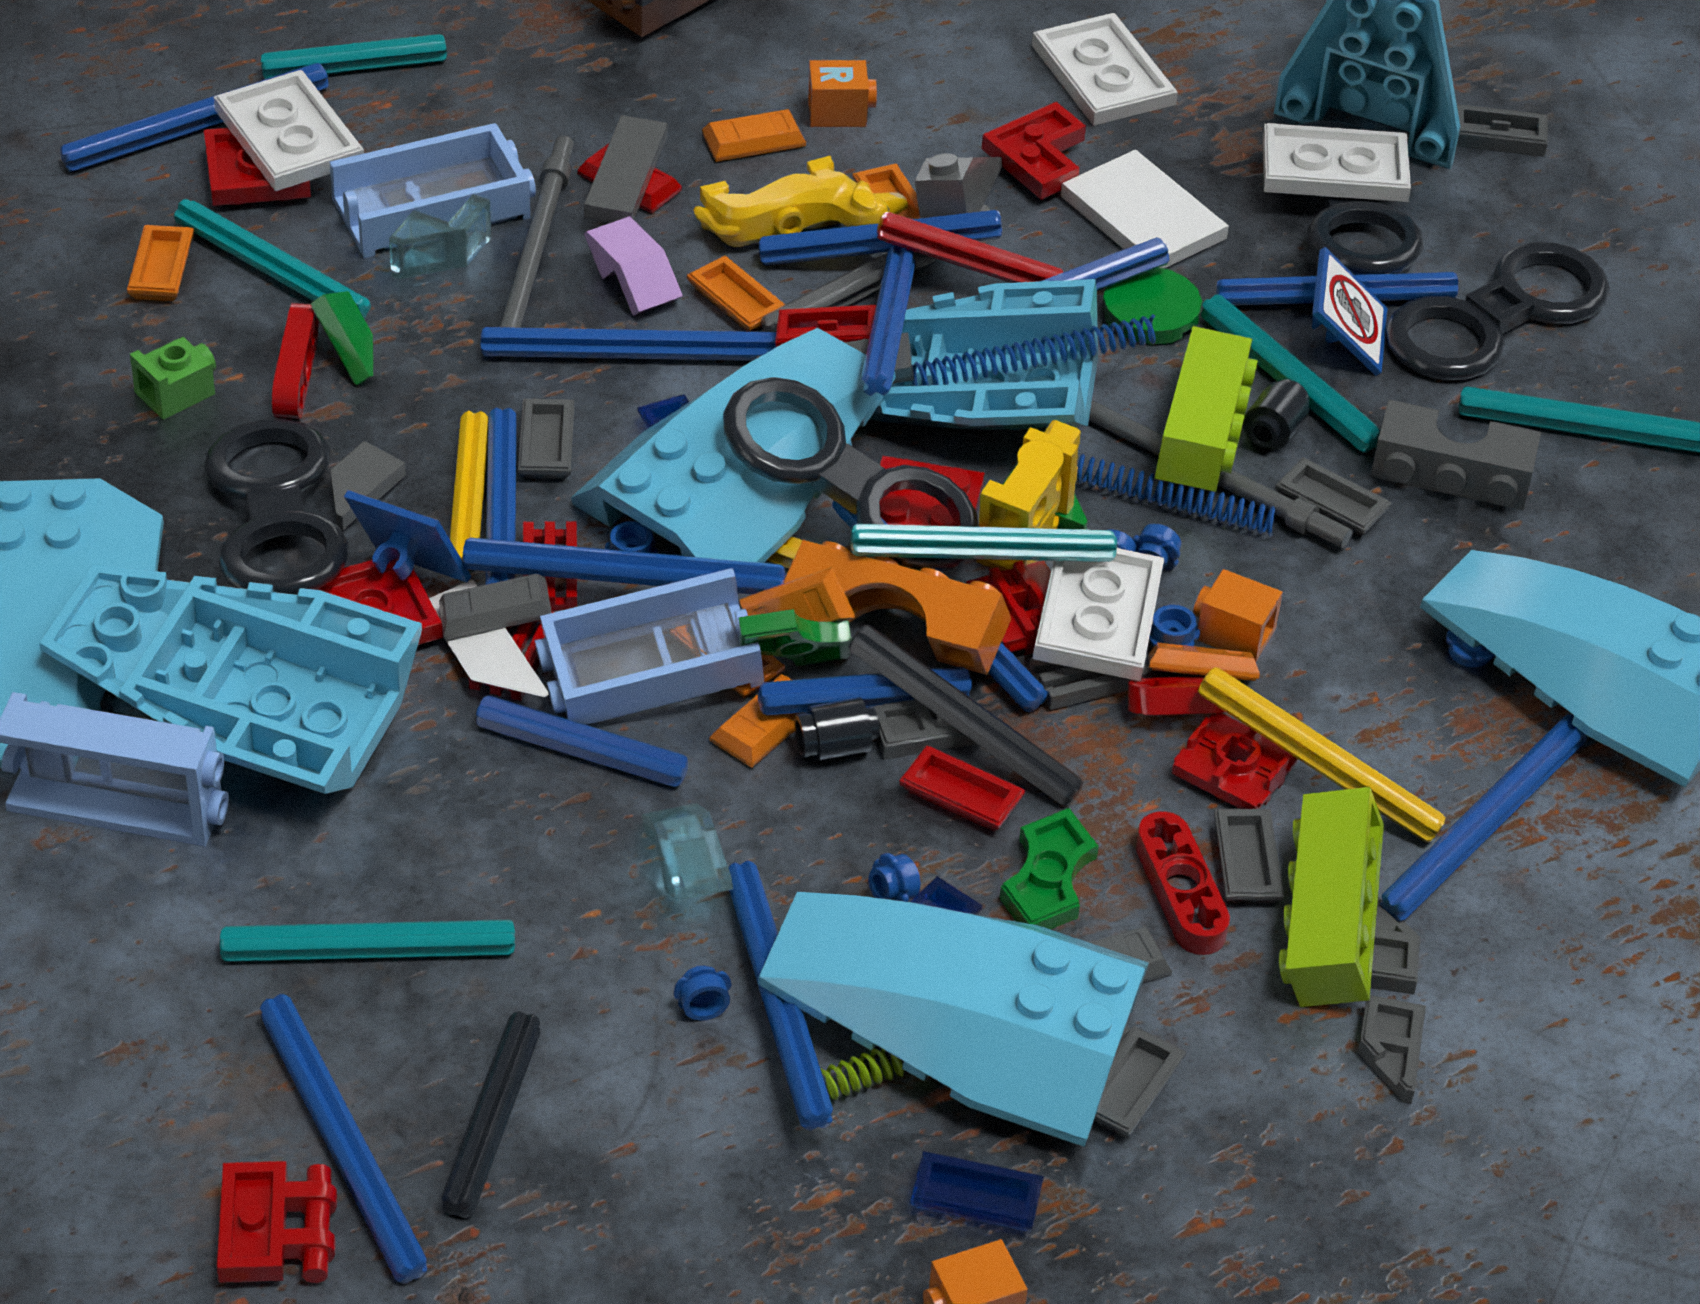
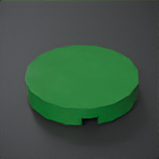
M1156 268L1105 288L1102 312L1109 326L1113 322L1120 325L1122 320L1129 323L1132 318L1139 321L1142 316L1149 320V317L1154 314L1155 318L1152 323L1156 338L1154 345L1166 344L1182 339L1184 332L1189 329L1192 331L1193 326L1197 327L1202 299L1197 287L1186 277L1169 269ZM1143 321L1146 344H1151L1148 337V327ZM1134 323L1133 332L1135 340L1139 342L1138 329ZM1124 325L1123 334L1124 337L1128 338V330Z

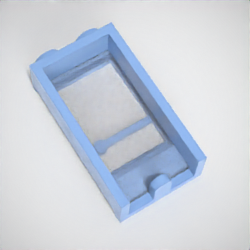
M496 123L330 161L332 200L363 259L375 256V250L385 248V250L392 249L394 245H399L400 247L516 219L518 215H521L523 220L531 218L530 198L536 195L533 175L528 168H522L514 142L512 140L506 141Z
M733 568L540 616L544 638L535 640V646L542 672L553 670L555 677L554 681L547 682L554 714L565 712L568 720L589 725L719 692L720 690L735 688L736 686L750 683L751 688L764 683L761 650L758 642L744 646L740 645L739 617H745L748 614L746 609H740L736 577Z
M12 692L0 717V743L8 744L2 757L1 768L3 772L14 774L18 771L19 767L21 771L5 803L6 811L205 847L214 825L223 824L227 814L229 797L227 791H221L220 780L224 768V755L221 752H217L214 727L205 726L204 731L201 732L199 728L57 704V706H51L49 702L45 701L40 703L28 702L27 694Z

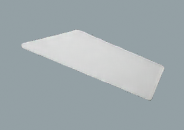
M473 580L429 598L440 620L439 600L442 595L477 587ZM505 627L446 640L472 681L541 697L548 696L547 689Z

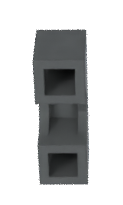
M1388 400L1378 438L1371 477L1524 510L1541 432L1490 421L1488 433L1482 440L1474 443H1459L1446 438L1438 430L1437 419L1439 410Z

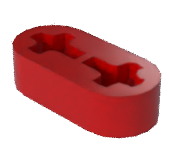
M1205 676L1141 678V681L1131 680L1128 682V711L1132 713L1173 715L1225 712L1199 694L1198 690Z

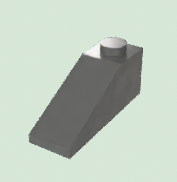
M949 153L926 158L915 179L920 218L980 212L1002 168V158H957L956 155Z

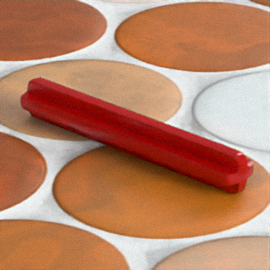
M891 212L883 213L877 226V238L881 241L1009 283L1039 282L1063 273L1061 268Z

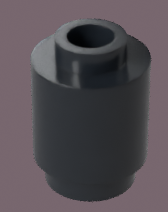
M1289 379L1273 382L1266 386L1244 416L1243 428L1247 437L1255 445L1266 450H1279L1286 446L1309 414V396L1302 385Z
M861 697L808 706L805 713L795 714L794 716L795 736L802 758L815 757L817 761L870 752L872 740L879 739L880 737L879 720L874 706L866 707Z

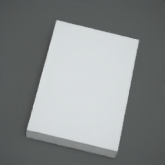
M1115 13L1033 32L1032 47L1093 126L1176 105L1177 90Z
M302 70L214 96L215 111L275 191L330 174V161L364 154L362 146Z
M1264 124V192L1409 202L1411 184L1407 134L1301 125Z
M1136 149L1062 183L1061 197L1123 249L1156 237L1161 238L1168 248L1170 261L1167 265L1159 268L1165 269L1227 239L1229 225Z
M1117 548L1115 560L1111 562L1053 561L1032 659L1141 681L1164 558Z

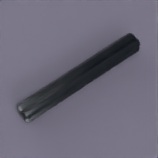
M517 1011L508 1018L441 1196L443 1201L442 1208L449 1215L468 1218L476 1210L541 1033L539 1028L540 1020L534 1014L526 1015Z

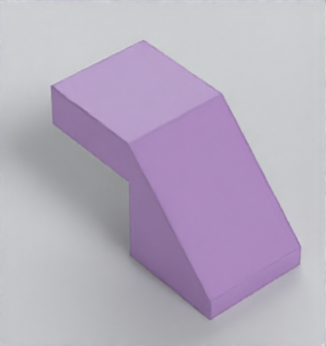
M630 216L584 233L602 279L617 275L633 316L672 303L683 296L664 249Z

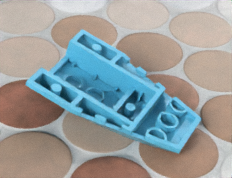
M1095 279L996 283L978 287L979 295L955 300L954 292L933 296L934 304L906 310L902 333L908 332L912 364L918 362L922 365L925 360L932 363L935 358L942 361L945 356L952 360L955 354L962 358L964 352H968L972 356L975 349L982 354L985 347L992 351L994 346L1002 349L1004 344L1011 347L1014 342L1021 345L1024 340L1031 343L1034 338L1041 341L1044 336L1051 340L1053 334L1061 337L1063 332L1071 335L1073 330L1080 333L1083 328H1086L1090 331L1093 326L1097 327ZM1094 331V341L1097 349V354L1094 357L1090 352L1089 339L1086 333L1084 334V343L1087 350L1085 359L1081 356L1079 341L1075 335L1076 360L1071 358L1069 342L1065 337L1066 362H1063L1061 359L1060 347L1055 339V351L1058 360L1056 365L1052 363L1050 348L1045 341V352L1048 360L1046 367L1042 365L1040 350L1035 343V354L1038 362L1036 369L1032 366L1030 352L1026 345L1025 355L1028 363L1026 371L1022 368L1021 357L1017 347L1015 357L1018 370L1017 372L1012 370L1011 358L1006 349L1007 374H1004L1002 371L1001 360L996 351L997 376H994L992 373L991 362L986 353L987 378L983 377L981 363L976 355V367L979 376L977 381L973 379L971 365L966 357V369L969 378L967 383L963 381L961 367L957 359L956 371L959 379L957 384L953 382L948 362L946 363L948 385L943 384L938 364L936 366V373L939 385H933L932 376L927 366L926 372L929 385L923 386L922 378L917 368L918 386H913L912 381L892 384L889 393L882 398L871 415L870 420L932 428L977 430L1047 428L1052 420H1057L1073 427L1088 426L1098 363V335Z
M816 328L753 360L707 392L643 431L571 497L572 504L609 527L626 514L680 547L682 556L764 563L798 531L806 518L804 510L812 498H819L822 492L811 486L813 481L798 485L773 482L752 472L733 454L724 436L723 412L732 394L750 381L770 377L799 381L816 389L834 405L845 425L846 443L852 446L851 438L857 428L866 425L884 396L877 392L869 396L863 391L864 381L861 379L866 354ZM894 371L892 383H893V381H894L895 378H896V376H895V371ZM771 401L758 404L746 413V425L753 440L765 451L779 458L805 459L814 456L823 449L822 433L816 421L798 407L789 403Z
M100 478L0 481V717L12 692L27 694L28 702L40 703L45 701L49 702L51 706L62 704L102 711L100 702L106 689L40 650L39 642L92 564L158 571L164 525L161 514ZM0 743V768L3 754L8 744ZM74 756L75 764H77L79 757Z
M1471 550L1422 599L1421 609L1472 648L1482 644L1496 655L1494 665L1510 676L1517 671L1536 686L1534 695L1550 708L1559 703L1574 715L1572 724L1587 736L1683 787H1686L1700 771L1699 616L1686 613L1675 606L1627 586L1574 569L1523 557Z
M92 564L40 640L39 645L40 650L159 722L199 728L201 732L204 731L205 726L214 727L217 752L223 753L225 761L327 794L352 788L399 710L421 636L422 623L320 590L300 588L298 595L273 592V585L249 582L247 589L217 586L216 578L194 576L191 582L167 580L166 572Z
M797 892L759 975L758 985L787 1002L794 1003L799 1009L823 1023L832 1019L853 1031L851 1039L872 1050L877 1045L904 1061L902 1069L925 1081L930 1076L951 1088L950 1097L969 1108L1085 1147L1103 1096L1111 1066L1130 1012L1132 1013L1149 963L1038 925L973 915L911 902L856 895Z

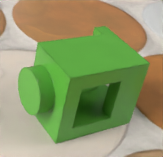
M181 337L144 355L139 350L130 354L134 392L163 420L215 395L213 372L216 370V362L209 348L203 343L193 346L184 337Z

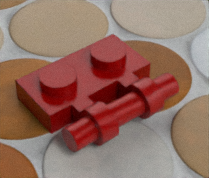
M286 1161L223 1163L217 1257L219 1283L283 1281L284 1259H299L302 1261V1277L307 1282L321 1283L328 1278V1264L335 1257L336 1246L335 1235L330 1231V1215L337 1208V1189L331 1184L332 1170L329 1166L313 1164L307 1168L306 1181H288ZM300 1211L305 1215L304 1228L286 1229V1212Z

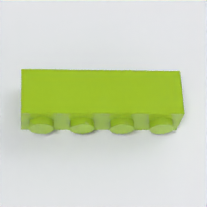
M1195 326L1192 327L1162 438L1155 479L1216 492L1221 472L1231 474L1258 360L1248 358L1252 338Z
M1370 787L1303 794L1301 818H1296L1293 821V839L1297 850V860L1290 861L1288 866L1289 884L1293 899L1292 904L1285 905L1284 926L1289 939L1288 949L1280 950L1279 968L1283 983L1292 985L1300 1007L1370 1001L1384 828Z

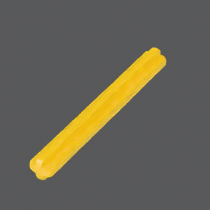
M1216 667L1211 669L1204 677L1198 690L1202 697L1344 790L1370 787L1379 813L1422 841L1430 843L1441 830L1446 819L1441 812L1234 677Z

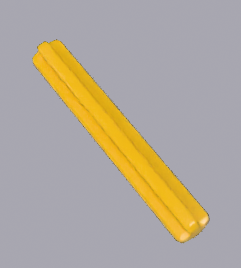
M468 410L460 418L450 541L462 561L463 547L466 539L480 538L489 418L482 411L473 413Z

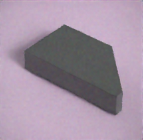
M1378 897L1371 988L1414 994L1418 980L1420 936L1405 922L1398 923L1380 905L1381 899Z
M1370 995V1001H1366L1364 1006L1358 1054L1402 1102L1412 1104L1426 1006Z

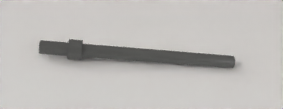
M568 136L556 138L551 157L547 158L543 163L539 177L542 187L500 327L521 328L560 191L567 187L572 171L569 161L574 142Z
M1092 400L1089 416L1090 422L1159 456L1163 438L1162 434ZM1232 470L1231 474L1221 472L1218 482L1219 487L1249 502L1254 501L1255 505L1259 507L1264 503L1265 510L1267 511L1274 506L1275 515L1285 519V526L1303 535L1311 532L1341 548L1346 547L1353 532L1352 529L1320 514L1318 506L1302 498H1297L1294 501Z

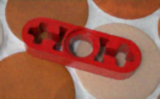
M291 303L273 380L272 413L274 418L301 419L303 415L320 322L311 304Z
M1166 811L1148 814L1139 824L1136 852L1178 944L1190 953L1197 955L1213 954L1219 951L1226 942L1230 922L1227 907L1186 821L1180 816ZM1164 842L1172 843L1171 853L1168 857H1166L1167 848ZM1174 875H1186L1195 880L1197 886L1189 890H1180L1170 885L1167 879ZM1198 908L1197 915L1201 924L1193 923L1194 909Z

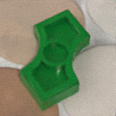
M794 609L739 617L740 645L744 646L758 642L761 656L785 657L792 660L796 666L843 660L851 656L849 649L851 633L848 620L835 622L806 620L796 615Z
M1067 808L1020 827L1019 841L1025 850L1027 860L1016 875L1003 882V885L1000 887L999 896L1000 901L1016 922L1038 925L1051 930L1079 917L1080 904L1072 882L1085 865L1097 859L1099 845L1071 809Z

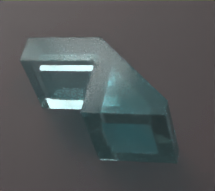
M472 194L449 222L413 210L389 238L391 277L405 279L468 266L491 239L490 200Z
M694 803L642 814L645 836L658 847L664 890L675 900L679 901L733 889L732 877L709 811Z

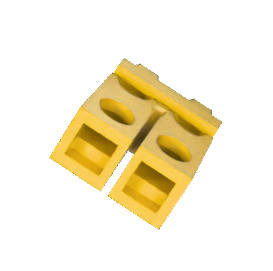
M1052 420L1045 432L1030 427L1023 438V446L1018 451L1017 466L1006 482L1002 485L989 480L980 493L979 526L1057 529L1059 517L1055 516V513L1060 512L1067 515L1074 506L1075 482L1078 470V447L1081 431L1057 420ZM977 559L978 563L990 568L998 567L1000 571L1013 569V563L1023 561L1025 565L1037 562L1034 560Z

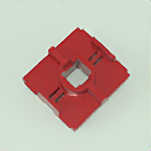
M1023 561L1014 562L1013 569L1000 571L998 567L989 569V575L966 581V584H970L973 581L984 582L1002 593L1011 621L1001 643L1010 652L1025 649L1024 656L1034 653L1051 571L1045 561H1038L1027 565Z
M1216 713L1215 715L1212 714L1209 718L1206 717L1188 738L1187 747L1183 748L1174 758L1172 774L1240 809H1260L1263 804H1268L1275 789L1281 788L1285 782V777L1299 759L1247 725L1223 713Z

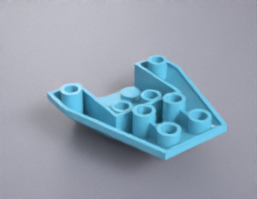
M1327 0L1279 77L1274 114L1304 123L1322 120L1328 109L1332 107L1410 132L1408 156L1450 169L1454 161L1460 132V121L1439 0Z

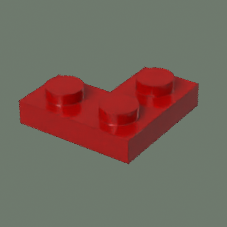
M1054 102L984 133L981 149L990 157H1001L1002 167L1038 198L1043 199L1061 191L1063 182L1079 176L1080 167L1061 151L1085 140L1086 125L1058 102Z

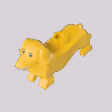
M826 156L807 162L806 168L810 175H788L746 195L728 194L729 185L726 181L700 186V201L705 208L696 206L693 211L696 219L701 222L703 229L710 230L728 246L743 247L759 242L763 236L798 233L840 223L847 227L877 224L883 213L891 212L898 215L908 208V202L899 193H872L867 182L861 180L856 183L844 173L834 171V162L831 156Z

